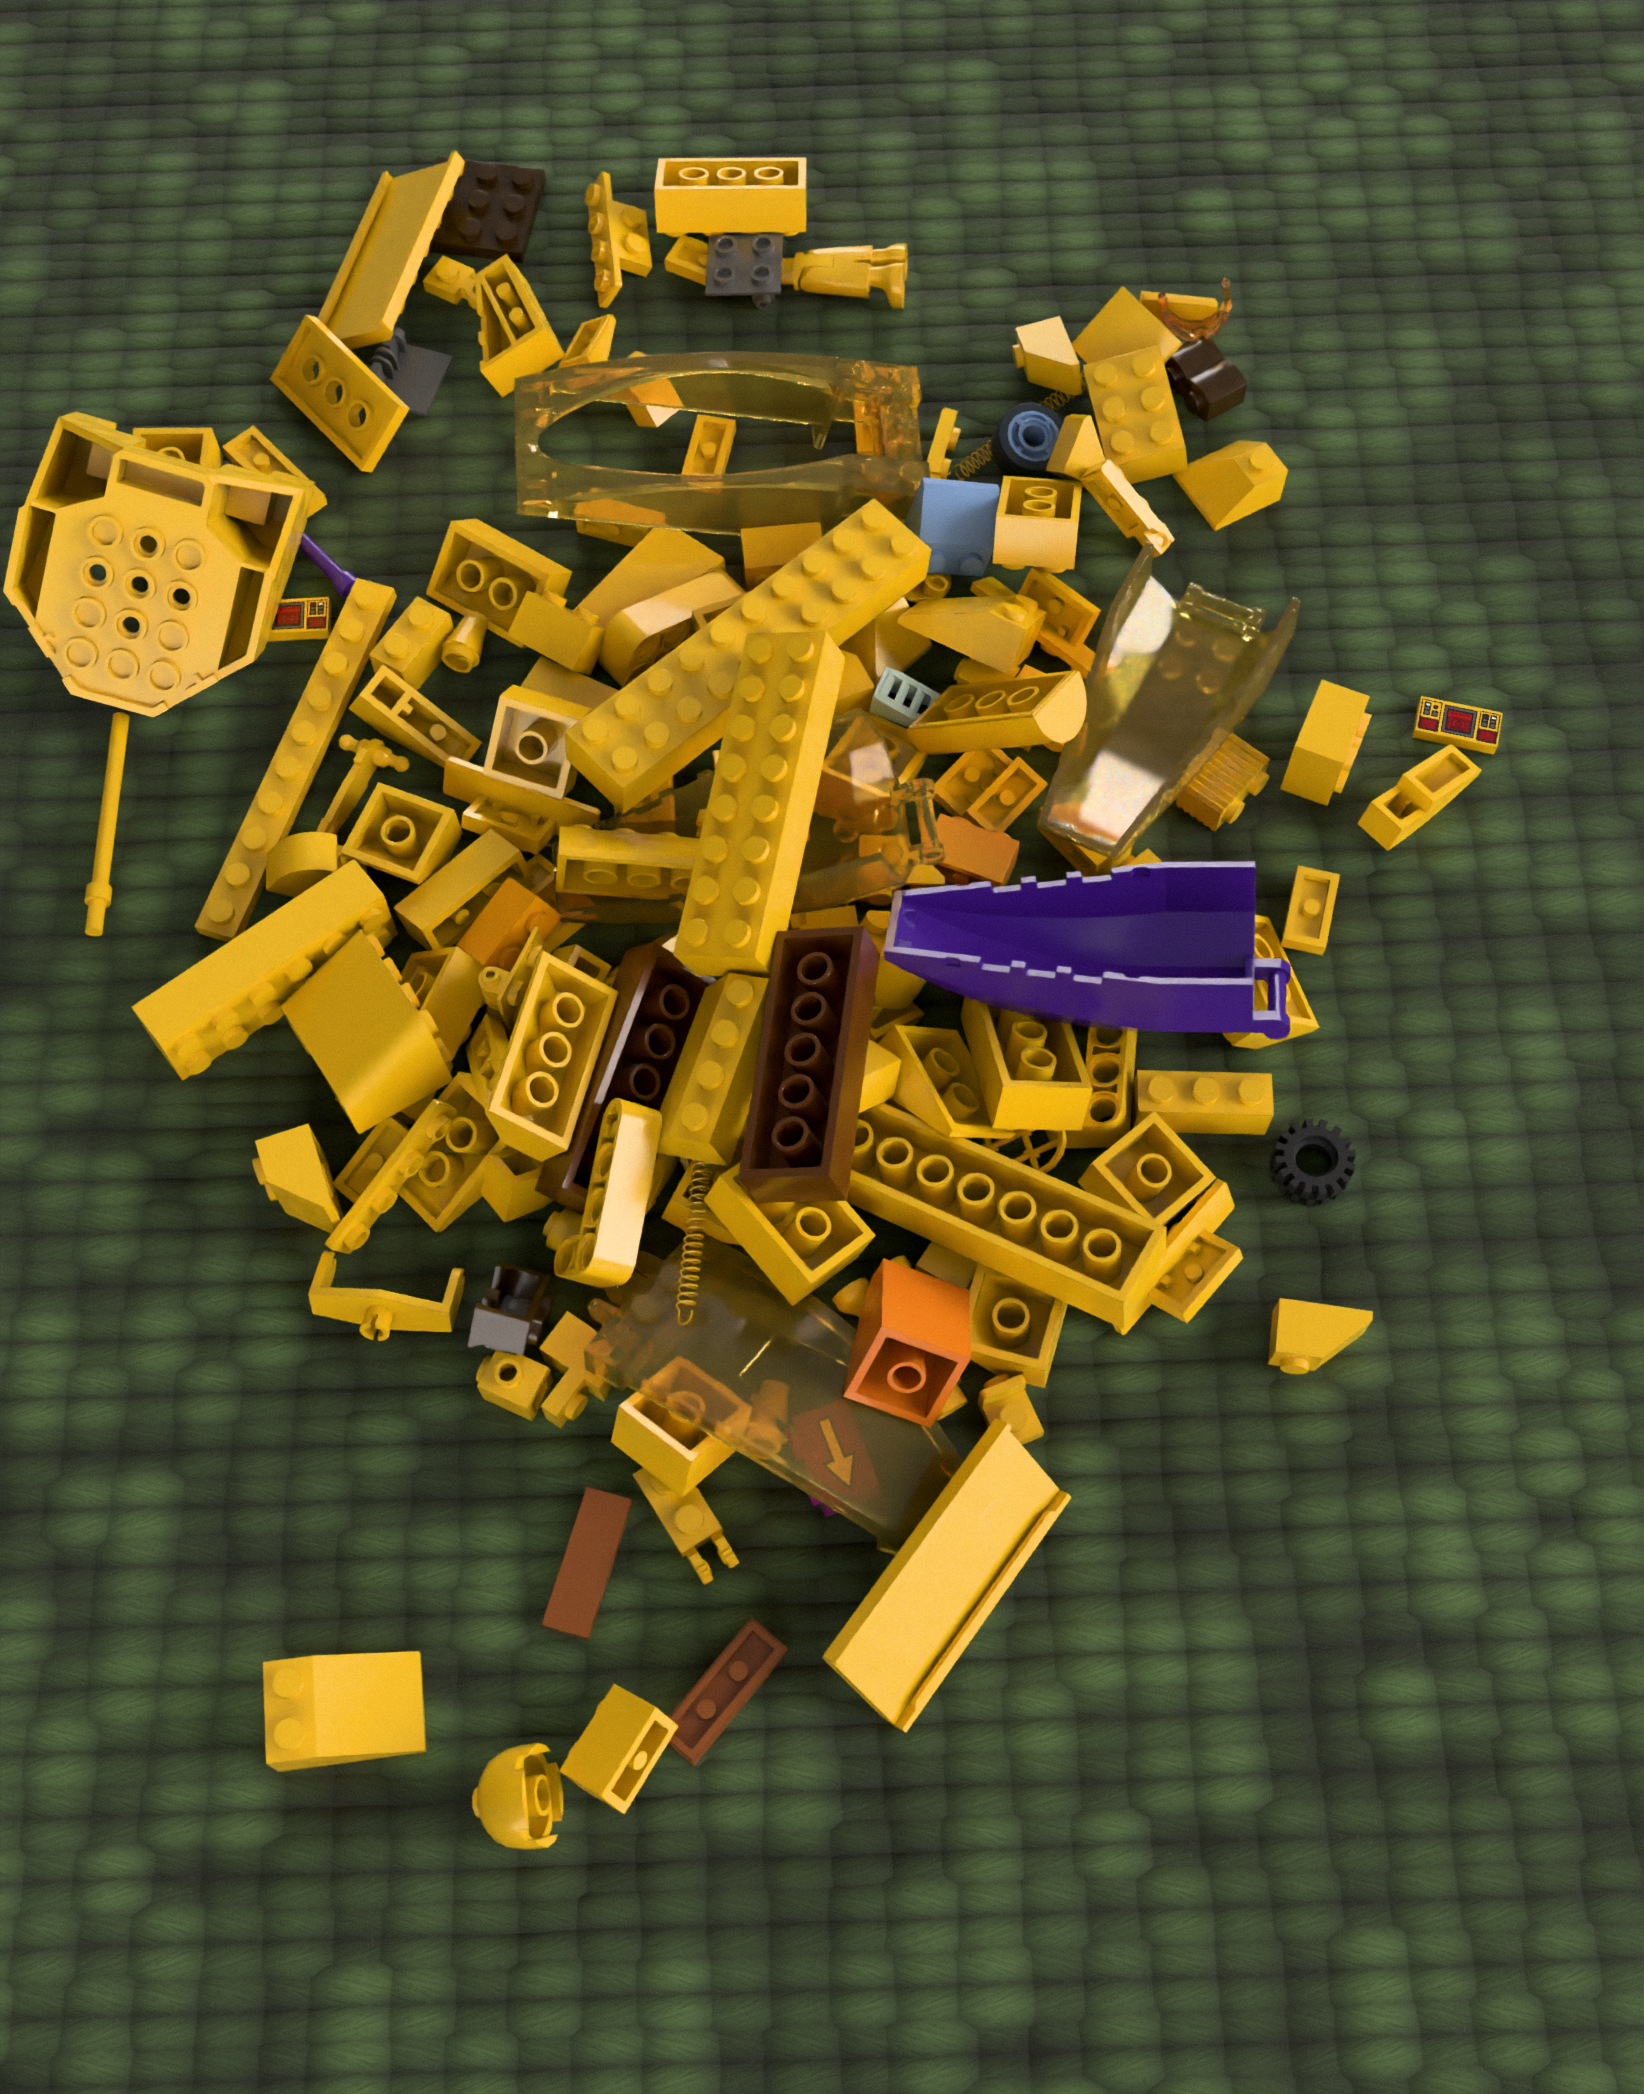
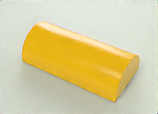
M1071 670L951 685L906 731L913 744L920 751L929 755L1067 742L1078 734L1085 719L1087 699L1084 682L1079 671Z

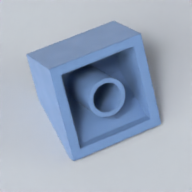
M922 477L904 525L932 549L927 573L983 576L994 550L995 523L1000 492L998 484Z

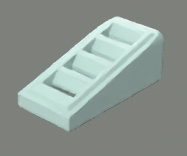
M886 666L874 692L869 712L908 728L920 716L917 713L920 705L924 704L929 707L941 694L904 673ZM890 692L897 694L895 700L888 697ZM905 698L912 700L909 708L903 705Z

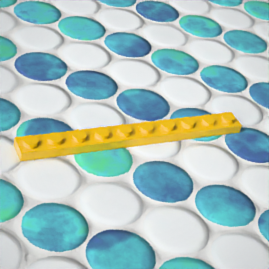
M356 578L194 926L199 934L229 942L244 932L266 884L267 852L279 841L286 838L292 828L367 664L369 653L373 650L397 598L394 588Z

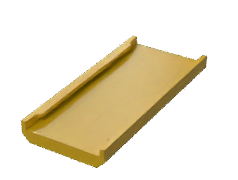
M457 151L451 152L447 162L392 178L387 171L382 173L318 316V319L349 350L391 340L394 325L399 314H402L405 308L406 297L411 286L417 280L419 267L423 258L429 252L434 232L441 224L442 214L447 202L452 199L456 181L464 171L465 161Z
M997 1418L991 1423L822 1657L880 1716L905 1733L1071 1499L1068 1493L1061 1491L1009 1431L1012 1428L1011 1425Z

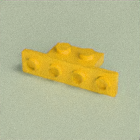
M602 171L595 183H591L588 186L585 204L589 209L588 232L591 234L593 246L591 260L594 262L596 274L594 289L598 293L599 307L607 309L622 287L621 270L646 277L652 269L646 211L614 201L612 199L610 174Z
M1032 567L1018 594L991 576L975 581L971 585L970 591L978 597L1006 595L1015 597V595H1023L1038 603L1037 608L1047 612L1036 638L1040 643V647L1046 653L1061 658L1071 666V670L1079 671L1083 679L1093 681L1109 674L1112 665L1083 644L1101 610L1050 572L1044 571L1042 567Z
M450 756L445 761L444 794L471 803L462 814L461 828L478 833L480 836L491 828L520 851L530 852L535 855L539 854L555 834L559 835L560 826L570 827L576 824H583L596 830L599 828L600 810L567 797L559 799L482 775L483 767Z
M433 1099L411 1129L395 1116H391L375 1126L332 1183L354 1205L325 1242L326 1246L333 1251L350 1254L366 1242L370 1235L371 1226L380 1214L387 1212L394 1205L398 1190L407 1178L414 1176L421 1169L425 1161L424 1156L436 1141L441 1140L452 1126L451 1120L457 1113L455 1108L440 1100Z
M1217 1179L1208 1190L1198 1196L1195 1205L1185 1217L1171 1227L1166 1237V1255L1125 1328L1122 1329L1113 1324L1117 1332L1125 1335L1151 1304L1187 1324L1243 1259L1239 1247L1213 1234L1234 1209V1202L1226 1182Z

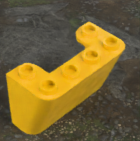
M361 929L280 1006L293 1032L307 1054H311L358 1134L395 1115L453 1080L446 1065L452 1061V1057L440 1037L434 1040L432 1035L439 1032L430 1013L426 1008L418 1012L416 1008L420 1006V1002L409 983L406 982L400 986L399 982L403 979L390 957L382 960L381 957L385 955V952L374 933L371 932L365 936Z

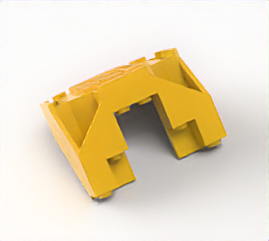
M76 411L58 417L25 504L18 510L3 592L11 604L16 605L29 625L28 630L47 658L50 657L63 677L62 682L71 695L154 718L188 697L190 698L229 674L254 662L264 651L307 524V515L315 482L277 470L266 475L229 463L218 469H212L145 449L147 439L117 431V423ZM144 536H151L155 539L157 546L154 551H146L142 547L141 541ZM98 564L104 567L106 570L104 580H97L92 576L91 568L93 565ZM140 576L146 579L148 588L145 592H139L134 588L133 580L135 577ZM182 588L189 593L190 599L188 603L181 604L176 601L174 596L176 589ZM127 617H134L138 620L139 630L137 632H130L126 629L124 622Z

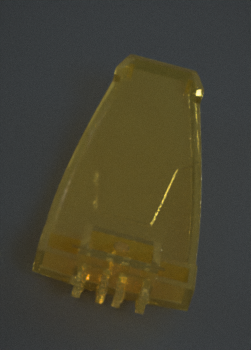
M702 1231L692 1232L691 1234H701L704 1238L693 1239L687 1237L686 1242H699L703 1244V1247L697 1248L686 1245L685 1250H698L703 1254L694 1256L686 1253L684 1258L699 1259L702 1262L700 1264H693L685 1261L683 1266L698 1267L701 1271L691 1272L683 1270L682 1274L684 1276L696 1275L700 1279L689 1280L683 1278L681 1282L683 1284H697L699 1287L692 1289L682 1286L680 1291L695 1292L698 1296L680 1295L679 1299L682 1301L693 1300L697 1304H678L680 1309L679 1320L681 1323L687 1322L690 1318L691 1310L693 1312L691 1320L686 1325H680L678 1323L676 1304L679 1302L677 1299V1295L680 1294L678 1287L681 1285L679 1278L682 1277L680 1270L683 1269L681 1262L684 1260L682 1258V1254L685 1252L683 1245L686 1243L683 1241L665 1260L653 1254L651 1255L649 1252H645V1250H640L637 1253L635 1266L640 1272L647 1275L648 1278L633 1272L626 1283L605 1287V1294L616 1305L618 1304L620 1308L618 1309L608 1302L605 1303L599 1298L593 1299L588 1304V1312L594 1320L602 1323L603 1327L584 1348L586 1370L621 1391H624L627 1386L757 1462L877 1537V1550L896 1555L964 1462L938 1422L935 1420L932 1427L929 1428L843 1397L857 1330L812 1294L807 1295L792 1306L752 1258Z

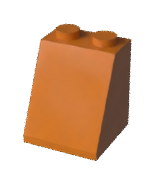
M883 1258L864 1294L843 1397L931 1428L971 1359L969 1290Z

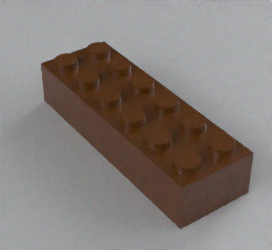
M864 926L777 931L738 1179L757 1203L847 1201L880 953Z
M655 942L626 949L612 988L618 991L617 999L568 1150L545 1160L534 1189L535 1191L583 1215L602 1119L607 1106L613 1099L620 1098L660 1111L705 988L716 982L717 979L712 976H696L672 952Z

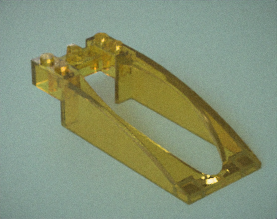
M695 352L593 362L515 378L514 423L517 514L741 536V529L820 522L823 537L839 525L842 516H851L875 498L900 522H905L922 477L931 478L929 462L923 461L917 414V407L921 400L918 367L795 353ZM598 400L812 424L813 445L819 450L823 447L833 420L871 424L874 456L849 453L826 460L761 471L720 475H683L620 470L563 462L543 453L537 441L539 435L553 422L592 401Z

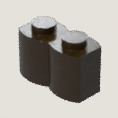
M1203 334L1183 343L1164 364L1170 388L1183 396L1185 406L1189 412L1196 414L1203 421L1207 422L1244 402L1247 388L1244 376L1233 363L1224 359L1215 343Z

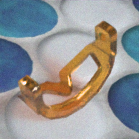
M1229 278L1222 279L1221 289L1224 292V300L1220 308L1212 316L1201 321H1188L1179 318L1168 307V299L1165 292L1158 293L1163 323L1167 325L1174 335L1189 342H1195L1200 337L1210 339L1216 335L1226 323L1229 311L1232 308Z

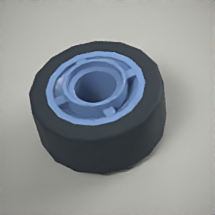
M1033 402L1018 404L1009 409L994 430L990 446L993 460L1001 472L1007 476L1046 479L1051 476L1052 473L1045 470L1063 425L1062 419L1047 406ZM1024 439L1030 440L1036 447L1029 446Z

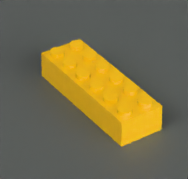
M352 859L133 1005L132 1009L154 1044L182 1081L191 1075L199 1074L206 1070L218 1056L227 1050L236 1049L244 1044L249 1035L264 1025H270L278 1021L284 1015L280 1006L359 929L363 931L365 936L373 932L384 949L391 942L392 938L398 935L384 894L356 860Z

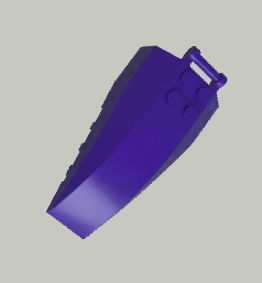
M1255 861L1158 862L1112 867L1110 875L1083 878L1081 871L1066 872L1065 880L1037 882L1036 876L1021 877V884L1001 887H992L991 881H984L964 886L948 885L894 891L884 947L885 960L928 982L973 1000L1041 1019L1113 1030L1264 1033L1266 1037L1275 1040L1283 1039L1290 1033V1017L1286 1014V984L1290 981L1291 977L1290 964L1279 958H1255ZM1254 980H1264L1268 984L1267 1011L1254 1010Z

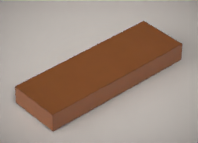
M586 1487L541 1624L543 1628L583 1640H590L633 1505L632 1499Z
M751 1617L668 1716L678 1725L668 1745L694 1767L789 1652V1648Z

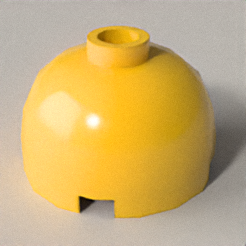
M541 1743L525 1744L504 1750L488 1762L479 1779L478 1787L473 1792L472 1805L475 1815L480 1818L483 1827L494 1841L513 1849L532 1850L548 1848L556 1841L558 1834H549L552 1829V1823L562 1821L563 1787L557 1762L547 1763L543 1755L544 1752H550L547 1745Z

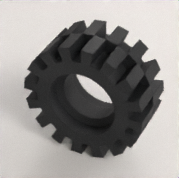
M1305 1119L1302 1126L1299 1125L1298 1121L1291 1124L1289 1130H1284L1280 1135L1271 1154L1269 1169H1274L1271 1179L1273 1183L1278 1181L1281 1183L1278 1191L1282 1195L1287 1191L1291 1192L1290 1201L1296 1204L1299 1198H1304V1206L1310 1207L1314 1205L1316 1200H1319V1204L1322 1206L1328 1204L1331 1197L1333 1200L1337 1199L1342 1191L1345 1190L1355 1171L1356 1163L1353 1162L1356 1158L1355 1149H1348L1352 1141L1348 1135L1341 1139L1339 1135L1342 1129L1336 1125L1332 1131L1326 1129L1328 1121L1320 1120L1318 1126H1313V1119ZM1304 1149L1317 1150L1328 1159L1329 1171L1319 1177L1309 1176L1298 1168L1296 1155Z

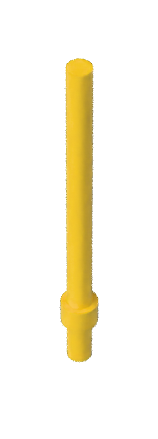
M123 712L114 713L112 718L92 880L86 885L84 900L85 904L88 905L85 933L95 937L103 934L105 911L111 905L113 890L109 885L130 719L129 715Z

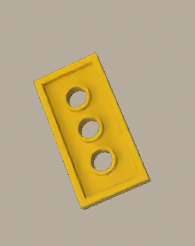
M305 315L270 377V380L364 472L372 473L410 409L317 317ZM318 362L319 374L314 380L312 369L315 363ZM341 384L342 397L340 401L337 403V396L335 392L337 387ZM364 407L366 411V418L364 423L360 426V418L358 415L360 410Z

